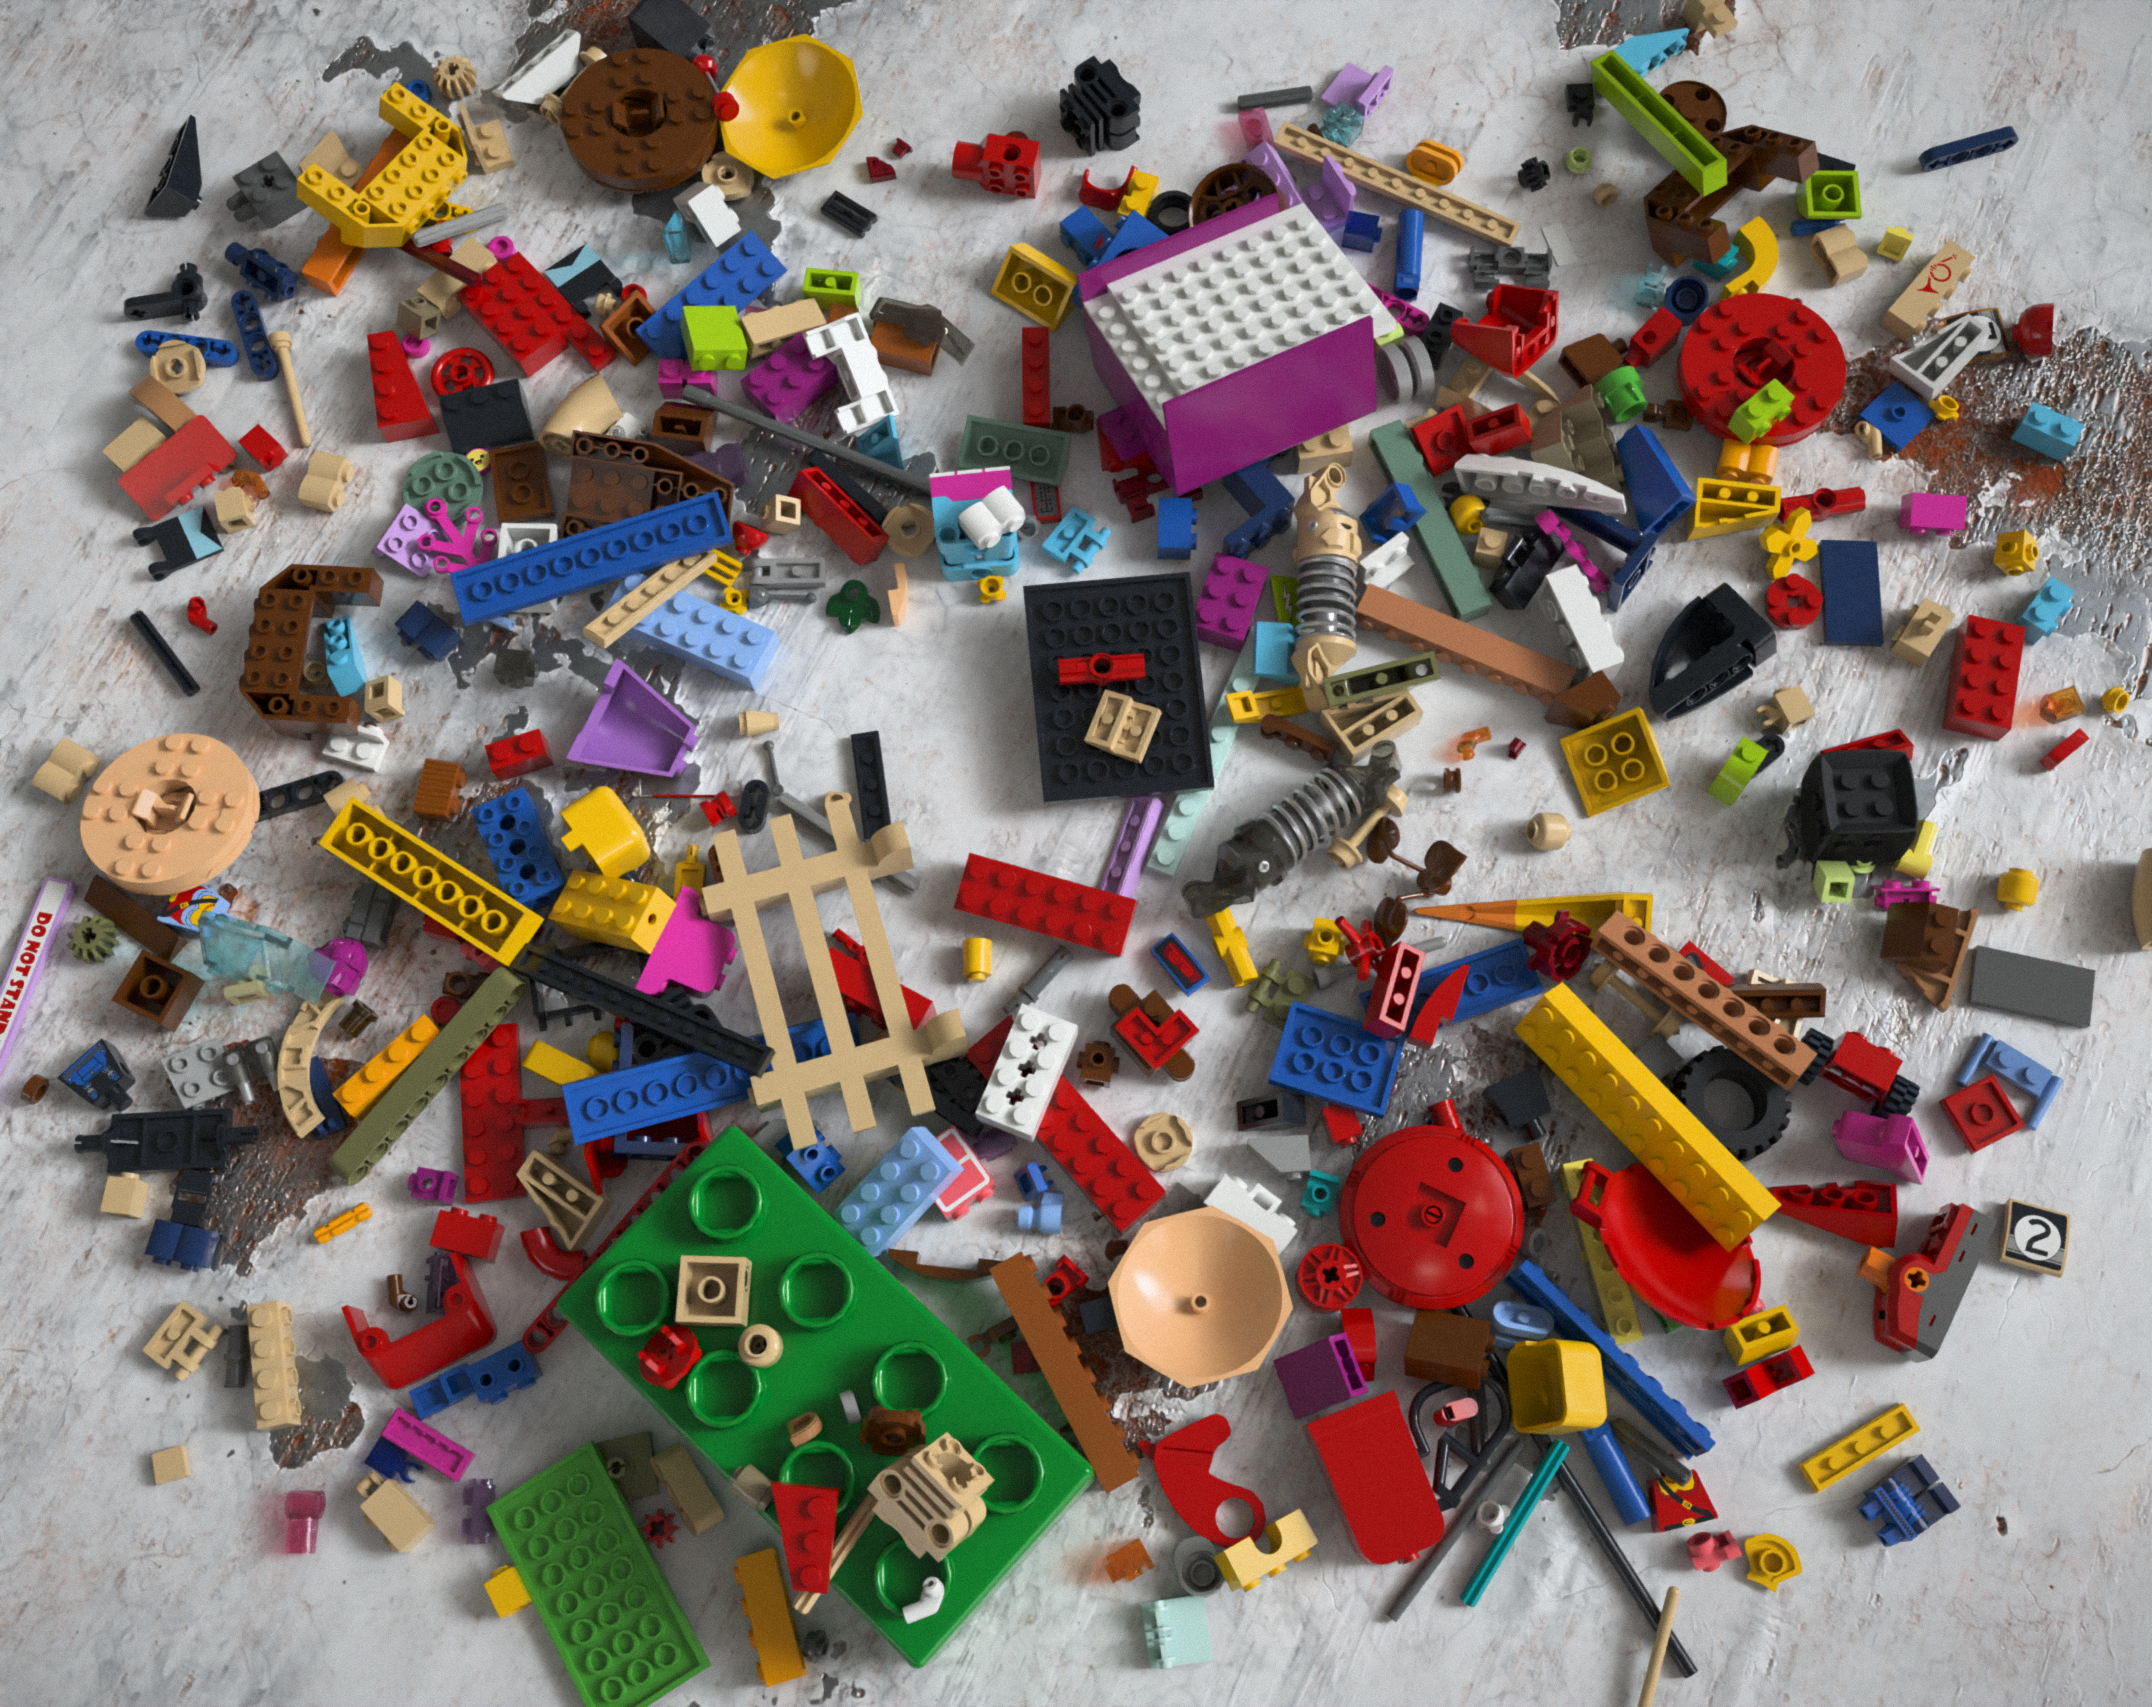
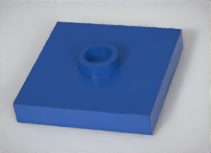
M1893 381L1858 416L1857 420L1866 421L1876 427L1881 432L1882 440L1899 453L1934 419L1936 414L1897 382Z

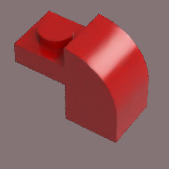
M1371 1308L1341 1309L1340 1333L1346 1332L1364 1381H1374L1377 1351Z

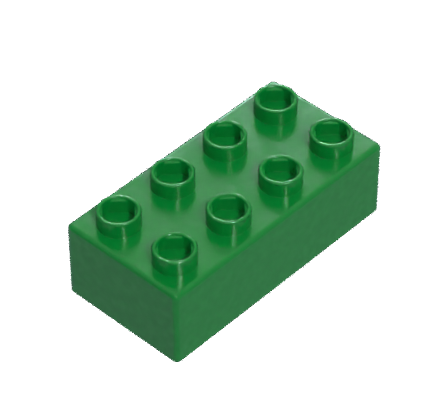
M731 1125L726 1127L556 1302L558 1312L728 1483L738 1467L742 1466L745 1468L751 1464L773 1481L840 1488L834 1541L866 1495L871 1493L867 1488L877 1475L902 1457L879 1455L871 1451L872 1445L866 1441L864 1446L859 1440L860 1424L869 1415L870 1408L883 1406L888 1410L905 1411L914 1409L922 1413V1421L927 1427L925 1445L929 1446L946 1432L960 1442L973 1459L980 1463L994 1479L993 1483L980 1496L986 1506V1516L974 1533L959 1543L938 1563L929 1552L919 1559L907 1547L899 1532L883 1522L876 1514L829 1584L914 1669L922 1668L934 1662L1095 1480L1093 1467L737 1126ZM681 1255L746 1257L752 1262L747 1328L756 1324H764L779 1333L783 1341V1352L777 1363L769 1368L759 1369L748 1365L742 1360L738 1351V1342L744 1330L747 1329L746 1327L685 1326L694 1333L698 1340V1347L702 1352L700 1359L691 1366L687 1374L679 1379L676 1386L672 1389L665 1390L662 1387H655L643 1379L639 1371L640 1358L636 1354L640 1350L643 1351L650 1338L659 1332L663 1325L667 1327L681 1325L675 1322ZM847 1390L853 1391L861 1416L860 1422L852 1425L848 1424L839 1393ZM807 1412L816 1413L823 1424L821 1431L811 1440L795 1448L790 1440L786 1423ZM775 1502L765 1513L758 1509L757 1512L782 1536ZM928 1577L938 1578L944 1585V1596L938 1611L933 1615L907 1624L902 1607L919 1601L925 1579Z

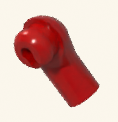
M192 597L187 606L189 623L206 634L213 635L217 631L218 625L207 618L205 601L201 597Z

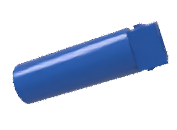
M1406 209L1398 215L1393 293L1394 297L1401 300L1416 301L1421 281L1424 214L1416 209Z
M1607 1418L1597 1428L1577 1431L1625 1526L1632 1525L1652 1515L1654 1512L1619 1447Z

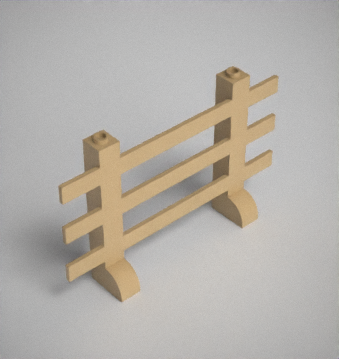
M847 798L824 804L837 851L808 859H803L791 814L769 819L781 866L747 875L735 829L712 835L724 882L703 887L704 898L699 899L703 916L709 915L711 922L716 924L734 918L767 1046L775 1051V1055L771 1060L773 1071L764 1073L761 1079L755 1076L750 1077L752 1087L747 1088L751 1105H757L761 1113L783 1107L794 1151L818 1145L807 1100L842 1090L853 1134L877 1127L865 1083L900 1073L912 1117L936 1110L923 1066L969 1053L966 1034L958 1008L933 1017L923 1028L917 1030L912 1028L870 881L914 868L910 844L903 821L881 828L874 833L871 841L860 844ZM848 887L890 1035L889 1038L857 1047L854 1045L814 899L816 895ZM787 903L792 905L832 1053L798 1064L757 914L759 911Z

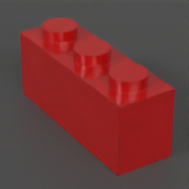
M1402 941L1384 950L1363 1021V1029L1386 1040L1405 1031L1425 959V952Z

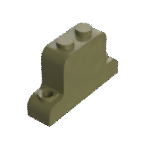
M1431 651L1323 678L1321 681L1328 708L1344 704L1347 706V704L1354 702L1358 704L1370 701L1375 697L1404 690L1411 691L1417 686L1438 681L1441 679L1435 653ZM1423 666L1426 670L1425 675H1418L1416 667ZM1336 686L1341 687L1342 696H1335L1333 688Z

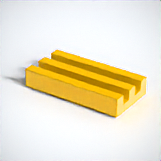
M717 549L711 550L717 554V560L735 570L733 571L716 562L711 567L730 576L729 579L710 569L705 570L702 575L726 588L731 587L744 569L743 564Z

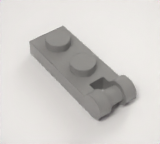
M752 559L750 561L752 577L749 579V588L750 585H759L764 588L826 587V559ZM770 571V576H763V572Z

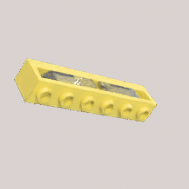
M1593 1159L1563 1164L1556 1171L1600 1330L1608 1332L1614 1338L1616 1346L1637 1342L1643 1339L1640 1320L1636 1315L1628 1285L1612 1264L1604 1247L1600 1232L1574 1216L1569 1210L1572 1200L1577 1196L1583 1178L1581 1174L1583 1164L1587 1161H1593ZM1595 1184L1593 1185L1589 1202L1597 1206L1602 1191Z

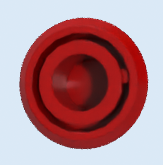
M738 520L733 523L732 535L736 543L735 550L750 556L751 551L760 549L769 539L768 533Z

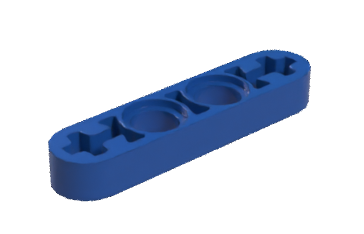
M151 330L141 332L135 340L136 347L148 358L156 355L159 350L158 347L162 343L170 340H180L195 347L206 346V351L202 354L205 365L227 368L234 366L239 360L238 350L227 340Z

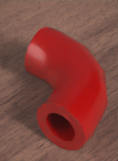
M550 1226L520 1232L521 1242L528 1260L542 1274L556 1280L569 1281L589 1258L585 1249L577 1251L560 1249L554 1243Z

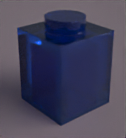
M1349 210L1341 247L1372 253L1374 243H1380L1383 228L1378 227L1380 216Z

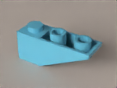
M1682 28L1631 37L1615 48L1614 51L1644 79L1649 71L1653 68L1661 67L1667 58L1673 54H1679L1685 48L1689 29Z
M350 616L334 618L324 623L323 632L327 673L339 695L343 697L364 690L365 682H367L366 671Z

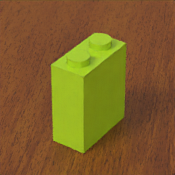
M683 306L680 328L691 370H745L748 348L736 306Z

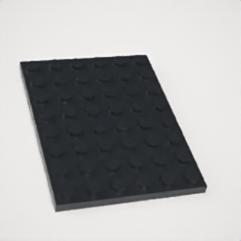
M1190 572L1023 586L1044 805L1214 790L1215 785ZM1098 653H1106L1110 656L1143 653L1145 679L1114 681L1103 686L1094 683L1060 685L1058 659L1093 657ZM1098 665L1094 668L1099 674L1109 671L1105 665ZM1105 689L1130 696L1134 702L1159 708L1162 713L1141 764L1101 750L1084 741Z

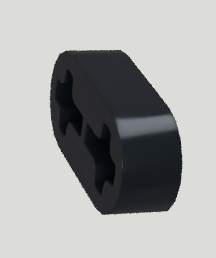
M1767 734L1756 742V744L1764 749L1767 745L1770 746L1771 744L1776 748L1774 751L1772 750L1767 753L1751 779L1760 775L1777 761L1784 752L1785 743L1778 735Z
M761 780L749 781L743 790L738 821L742 830L748 834L761 832L766 824L771 795L767 784ZM757 788H760L763 795H759L757 803H754V798L750 793H754ZM752 810H755V816L758 821H754L752 826H749L745 819H750Z

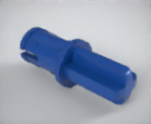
M1845 219L1794 220L1791 222L1790 232H1792L1793 236L1815 235L1843 224L1840 221Z

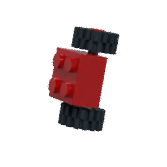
M1810 1028L1805 1036L1802 1037L1801 1042L1805 1043L1817 1055L1797 1081L1808 1086L1818 1075L1867 1103L1876 1099V1104L1871 1110V1116L1888 1119L1890 1114L1907 1116L1911 1112V1107L1915 1104L1916 1097L1919 1095L1920 1087L1897 1074L1903 1060L1897 1058L1892 1050L1882 1046L1877 1047L1868 1042L1867 1037L1854 1031H1846L1834 1040L1814 1028Z

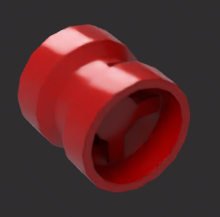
M724 790L717 793L714 799L705 800L699 804L713 828L721 824L722 819L726 817L731 818L738 814Z

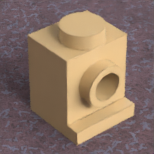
M390 675L380 676L377 679L365 682L364 711L380 723L405 716V711L402 709V684Z

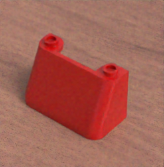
M1498 284L1486 297V307L1488 308L1486 316L1476 324L1469 323L1465 317H1459L1452 323L1450 328V337L1453 338L1454 344L1503 376L1516 379L1552 348L1557 340L1559 291Z

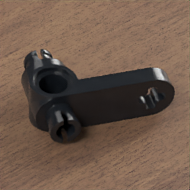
M182 263L179 266L180 273L175 276L171 292L126 299L123 303L124 315L129 319L137 321L182 315V319L190 322L193 321L192 315H194L195 321L199 320V311L205 308L208 298L203 291V278L197 273V266L193 263H187V269L185 270V264Z

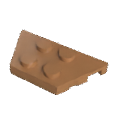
M1972 908L1968 911H1959L1951 963L1939 973L1899 963L1895 964V968L1942 1013L1948 1010L1980 911L1979 909Z

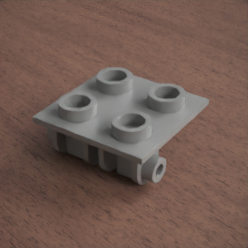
M218 1038L160 1059L184 1109L202 1110L205 1107L204 1102L239 1089L227 1062V1055Z

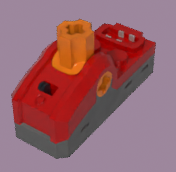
M1951 1202L1942 1206L1934 1216L1927 1232L1930 1234V1238L1923 1241L1917 1254H1907L1899 1259H1895L1873 1246L1868 1247L1856 1267V1275L1874 1284L1875 1294L1872 1316L1874 1340L1915 1363L1933 1359L1942 1345L1997 1221L1963 1203L1955 1205Z

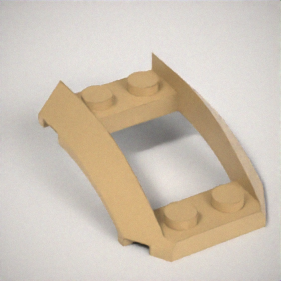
M1469 354L1445 387L1440 385L1435 408L1439 410L1441 408L1447 409L1454 404H1460L1466 420L1492 412L1491 409L1472 398L1494 369ZM1526 370L1515 380L1539 396L1527 413L1532 435L1544 416L1559 406L1561 402L1551 388ZM1530 443L1513 449L1524 448V452L1530 451Z

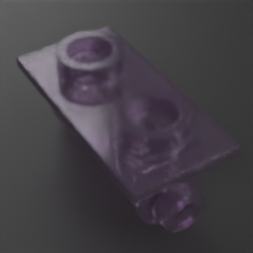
M476 1479L469 1480V1486H464L463 1505H468L467 1518L462 1519L461 1536L466 1538V1544H474V1538H478V1544L491 1543V1537H494V1524L489 1514H483V1508L495 1502L496 1485H493V1479H480V1485H476Z

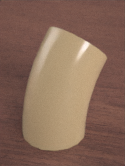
M600 373L585 380L572 390L557 405L544 423L537 438L544 449L551 454L572 462L573 458H570L573 430L604 434L624 417Z
M2152 848L2142 851L2136 866L2132 886V916L2136 935L2142 950H2152Z

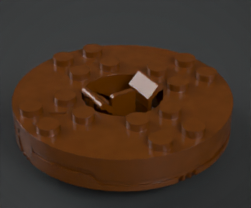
M652 48L619 51L593 63L571 85L565 97L561 113L562 131L571 156L579 169L597 184L610 190L629 194H643V191L646 193L648 191L653 193L654 190L656 192L676 186L694 175L706 163L716 146L720 120L717 119L711 108L714 94L704 74L685 58L672 52Z

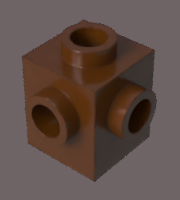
M1096 1040L1093 1041V1044L1086 1043L1085 1051H1079L1077 1068L1082 1069L1080 1076L1081 1084L1110 1088L1112 1074L1118 1075L1120 1057H1115L1116 1048L1110 1047V1043Z

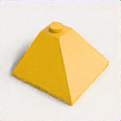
M1640 707L1559 739L1589 818L1671 786L1646 712Z

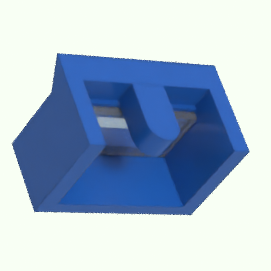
M1393 482L1385 488L1384 492L1374 502L1367 506V509L1359 516V519L1371 543L1384 545L1403 531L1405 534L1428 511L1419 504L1410 485Z

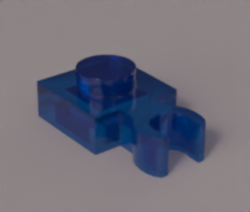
M380 1436L364 1461L366 1465L389 1479H393L398 1472L401 1479L407 1483L416 1482L408 1476V1471L411 1467L423 1471L421 1464L405 1460L409 1454L407 1451L383 1436Z

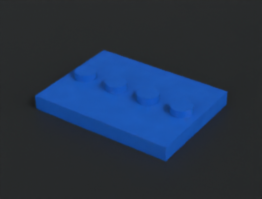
M1292 1001L1268 1084L1383 1119L1406 1035L1398 1034L1386 1040L1363 1029V1022Z

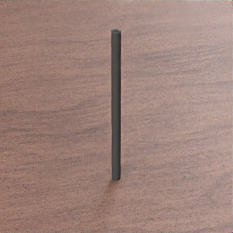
M1517 1438L1388 1610L1386 1615L1394 1622L1398 1621L1476 1516L1479 1505L1487 1501L1525 1450L1527 1444L1521 1439Z

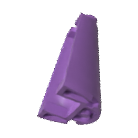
M616 658L603 683V690L581 734H577L566 759L572 762L671 778L674 775L680 777L687 763L682 759L687 750L693 751L699 737L694 735L697 727L626 664Z

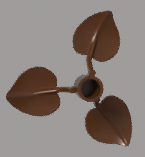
M1382 817L1368 836L1366 847L1368 858L1373 863L1382 864L1389 856L1420 872L1416 883L1421 892L1399 895L1395 900L1392 897H1385L1378 905L1374 915V930L1384 949H1388L1399 939L1408 923V909L1402 901L1419 897L1428 898L1430 893L1440 896L1447 895L1451 889L1452 876L1467 859L1465 854L1458 851L1449 842L1443 840L1434 842L1428 849L1424 858L1426 868H1422L1396 855L1393 850L1400 842V832L1396 823L1387 817Z

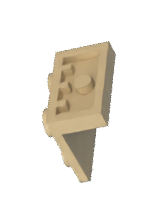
M459 103L461 114H458L457 117L462 130L465 132L464 138L476 166L481 165L486 175L515 166L499 119L474 126L464 103Z
M332 130L298 164L302 174L315 163L352 190L355 189L357 181L367 170V168L348 156L339 137Z

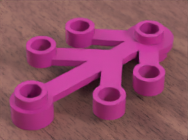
M433 498L426 502L424 509L427 518L433 522H438L452 543L437 541L430 534H423L418 538L420 550L425 553L433 551L463 557L467 565L450 563L447 557L437 556L433 560V567L438 574L453 573L490 561L493 547L498 542V536L494 529L486 528L481 532L480 537L483 545L479 559L472 552L478 525L483 521L482 511L478 507H470L466 510L467 525L464 537H462L447 516L448 509L443 500ZM434 505H439L440 509L438 511H432L431 507ZM472 513L479 514L477 519L469 518ZM488 534L494 536L491 541H487L484 538ZM430 540L432 543L430 546L425 547L422 545V542ZM439 562L447 563L444 568H438L437 564Z
M1550 509L1547 512L1542 511L1535 517L1536 522L1547 535L1554 531L1559 536L1569 554L1581 563L1580 566L1587 574L1588 583L1597 594L1603 590L1607 592L1609 590L1607 586L1609 583L1608 577L1601 569L1598 570L1589 558L1586 559L1585 556L1589 552L1579 540L1575 543L1572 538L1569 539L1568 536L1572 534V531L1564 521L1560 522Z

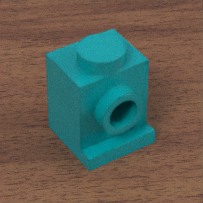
M1314 1169L1311 1170L1300 1205L1301 1209L1306 1210V1215L1317 1219H1322L1323 1216L1329 1217L1341 1178ZM1323 1190L1326 1197L1322 1200L1317 1199L1315 1191Z

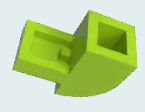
M1744 736L1706 792L1731 807L1769 751Z

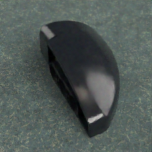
M1722 583L1704 596L1703 599L1697 596L1675 618L1660 642L1651 669L1649 700L1653 711L1664 722L1684 716L1731 691L1753 676V670L1748 664L1756 668L1777 652L1774 630L1727 583Z

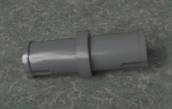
M229 1325L227 1353H224V1360H227L224 1388H244L246 1360L250 1356V1353H247L248 1325Z

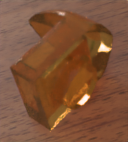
M2073 685L2051 694H2045L2040 702L2039 715L2048 723L2057 724L2085 714L2086 709Z

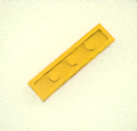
M1902 1402L1797 1466L1814 1493H1819L1921 1431V1429Z

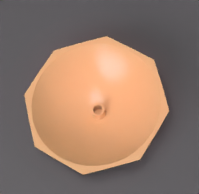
M1214 1206L1199 1208L1144 1223L1108 1281L1125 1352L1186 1388L1257 1371L1293 1309L1274 1240Z

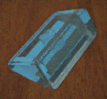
M675 211L662 232V239L671 264L690 263V239L681 212Z

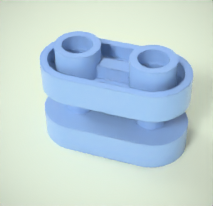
M1512 1301L1498 1302L1488 1319L1491 1322V1335H1496L1495 1346L1508 1349L1514 1348V1343L1522 1341L1546 1340L1554 1327V1319L1547 1310Z

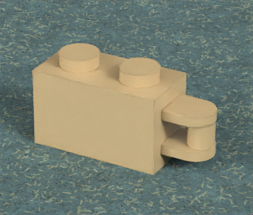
M372 1469L355 1486L366 1499L359 1506L365 1513L363 1519L374 1530L379 1528L386 1536L383 1539L384 1543L395 1553L397 1551L410 1552L437 1525L398 1480L387 1479L385 1481L380 1474ZM377 1484L379 1488L372 1494L370 1489Z

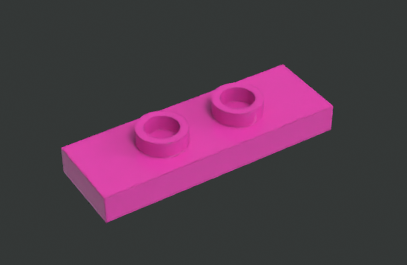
M397 1407L380 1434L455 1482L461 1480L476 1456L470 1450Z

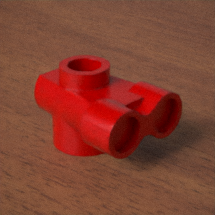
M1065 1254L1054 1263L1056 1269L1045 1279L1049 1291L1054 1284H1059L1062 1287L1060 1294L1053 1295L1051 1293L1053 1298L1048 1300L1053 1308L1076 1287L1081 1289L1090 1279Z

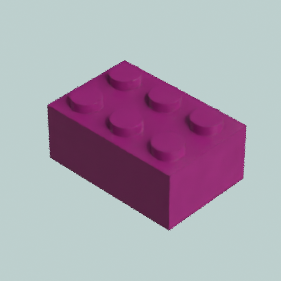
M799 332L740 382L745 397L763 415L789 424L839 383L836 365L826 356L815 360L812 359L803 334Z
M1216 551L1195 608L1198 640L1241 653L1267 583L1268 567Z

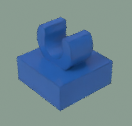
M1033 1162L1027 1164L1014 1174L1025 1202L1036 1199L1054 1184L1053 1180L1045 1182L1042 1173L1047 1170V1166L1041 1165L1038 1167L1037 1163Z

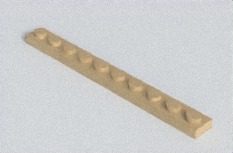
M1286 121L1281 125L1273 141L1272 147L1321 169L1323 168L1324 156L1330 154L1333 160L1338 161L1341 165L1343 175L1347 180L1500 247H1511L1520 229L1521 223Z

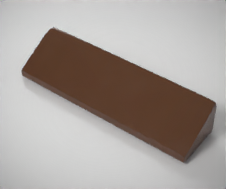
M98 874L94 876L84 901L106 918L113 921L114 924L155 955L172 962L188 941L158 921L156 917Z
M1820 983L1721 984L1729 988L1746 1003L1754 1006L1767 1018L1825 1017L1827 989Z

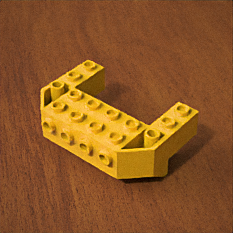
M397 82L380 97L379 117L412 141L360 194H357L315 163L297 178L296 198L341 229V242L347 245L361 248L402 247L412 237V233L416 232L465 182L468 175L466 172L467 155L462 129Z

